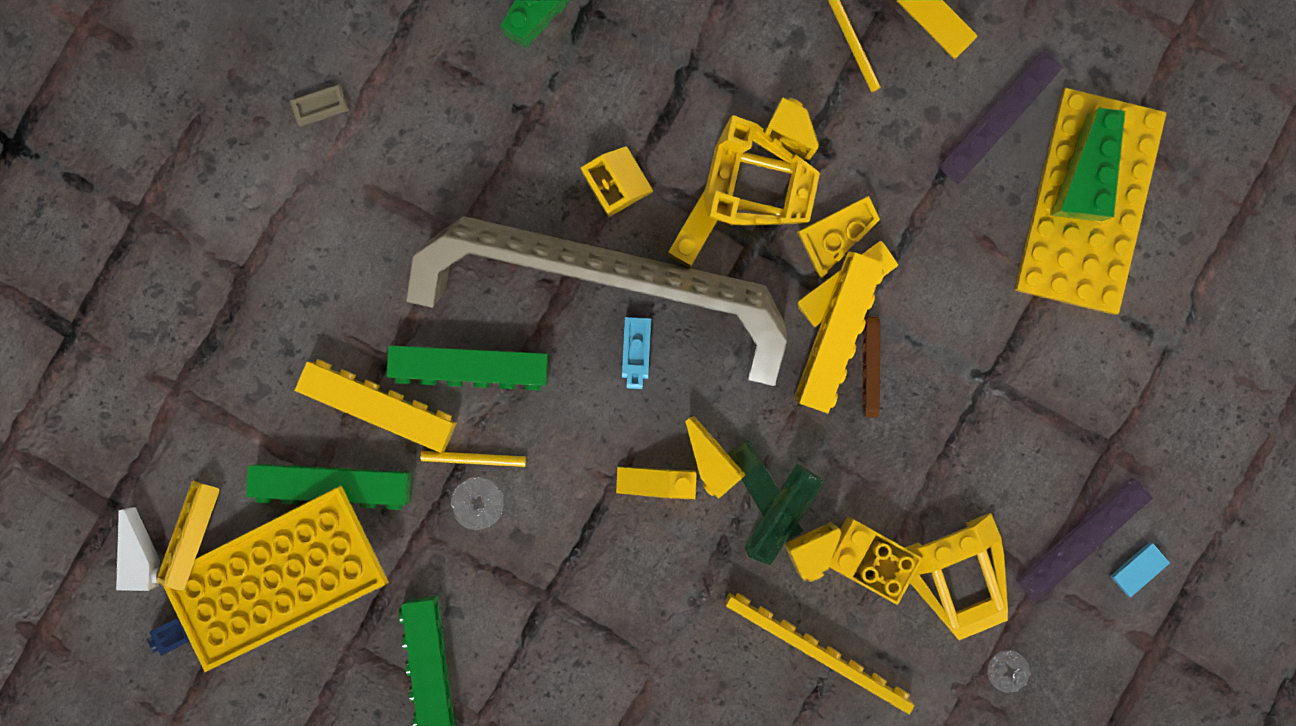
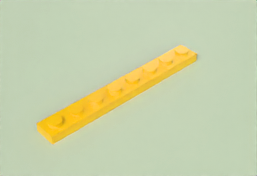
M729 592L724 601L726 607L910 715L915 705L909 699V693L897 686L895 689L890 688L886 685L887 681L876 673H873L872 676L863 672L864 667L854 660H850L849 663L840 658L842 654L832 647L828 646L827 649H824L818 645L819 640L808 633L802 636L795 631L796 627L784 619L780 623L772 618L774 614L762 606L757 609L750 605L751 600L744 595L737 593L735 596Z

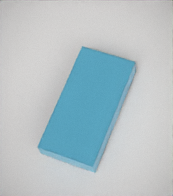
M1149 542L1110 577L1127 596L1132 597L1168 566L1170 562L1153 543Z

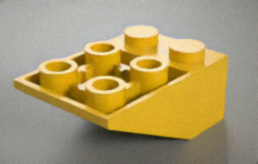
M847 516L840 529L841 536L829 567L898 605L923 558Z

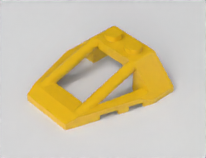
M732 115L713 153L704 193L708 217L731 225H775L810 222L820 172L798 155H793L783 148L780 141L776 138L772 139L763 132L764 129L758 124ZM754 141L784 161L745 151L751 149L752 142ZM740 162L791 174L784 209L733 196ZM737 209L744 210V211H749V212H753V213H757V214L737 213Z
M991 513L966 523V528L925 545L915 543L906 547L907 550L923 558L910 584L958 640L1008 621L1003 545ZM989 547L991 548L994 571L987 553ZM977 555L991 597L956 611L941 569ZM932 573L943 607L925 584L920 574Z

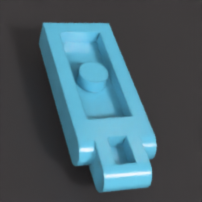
M625 317L622 378H627V388L642 389L643 379H648L651 319Z

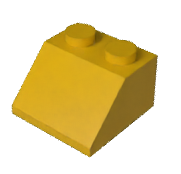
M782 98L765 134L772 139L776 138L780 141L783 148L809 161L819 145L808 111L802 107L803 104L798 100Z
M831 522L784 543L795 570L803 581L806 579L809 581L817 580L824 575V571L829 569L841 536L840 529Z

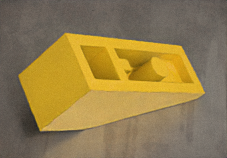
M705 191L668 252L670 258L688 268H691L718 221L707 215L704 201Z
M692 416L685 422L700 477L704 482L703 487L711 496L716 495L719 499L746 474L697 418Z
M617 467L616 493L695 499L697 473L695 470Z

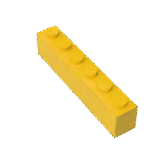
M847 252L793 398L799 404L825 413H829L830 408L835 406L838 398L837 389L839 384H842L846 378L847 369L845 368L847 362L855 354V341L858 334H861L865 327L866 321L864 317L867 309H870L874 303L875 295L873 293L876 285L880 284L883 279V266L885 263L858 253Z
M317 359L316 362H306L294 391L437 452H445L457 422L451 420L452 415L440 410L437 413H433L427 410L428 405L413 400V403L403 400V394L393 390H389L386 393L379 390V384L365 379L364 383L355 379L356 375L343 369H341L340 373L331 369L332 364Z

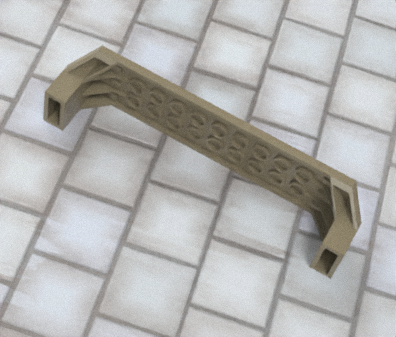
M464 216L427 241L413 255L407 302L428 307H434L446 292L450 264L467 253H473L735 313L754 339L749 357L748 380L775 386L787 342L786 325L766 285Z

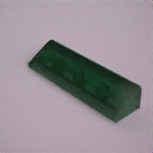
M747 440L729 451L727 454L746 474L741 480L779 543L804 532L750 441Z
M799 464L794 467L745 544L748 557L771 566L825 481Z

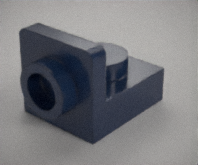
M179 618L150 631L151 637L146 639L152 652L158 651L160 656L190 642Z

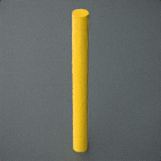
M828 0L871 93L881 88L840 0Z
M421 451V461L526 467V456Z

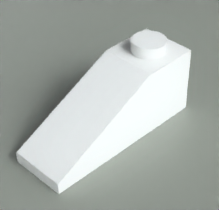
M130 507L119 510L116 590L149 591L159 587L156 579L161 568L160 559L137 509Z

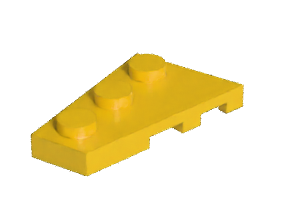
M869 196L797 231L819 278L822 279L828 273V270L836 262H839L845 256V253L880 220Z

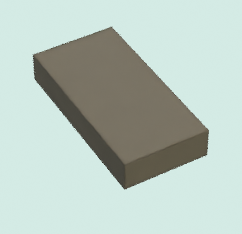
M339 84L290 100L297 125L300 127L349 111L342 87Z

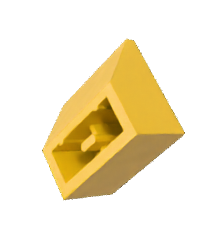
M627 146L605 153L581 167L583 176L608 218L653 192Z

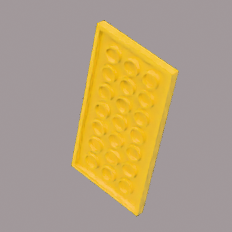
M1069 88L1062 90L1015 284V291L1113 315L1119 314L1167 112ZM1097 108L1125 111L1114 217L1100 222L1050 216L1052 208L1059 195L1057 194L1060 186L1065 180L1068 164L1076 150L1075 146L1086 116Z
M341 486L195 559L184 590L180 591L166 587L164 589L204 672H207L389 582Z

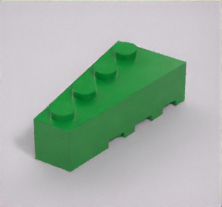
M515 0L500 25L504 36L527 48L549 25V22L564 10L570 0Z
M1097 108L1086 116L1075 146L1076 150L1068 164L1065 180L1060 186L1057 194L1059 196L1050 216L1100 222L1114 217L1125 111Z

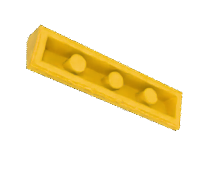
M896 0L954 60L977 38L976 33L943 0Z
M879 241L862 254L885 263L883 266L884 276L898 266V263L882 241ZM840 271L797 303L799 310L814 328L822 323Z
M197 481L191 482L156 582L160 585L180 591L185 589L219 494L218 488Z

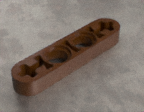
M865 316L862 359V412L864 418H878L880 411L879 316Z

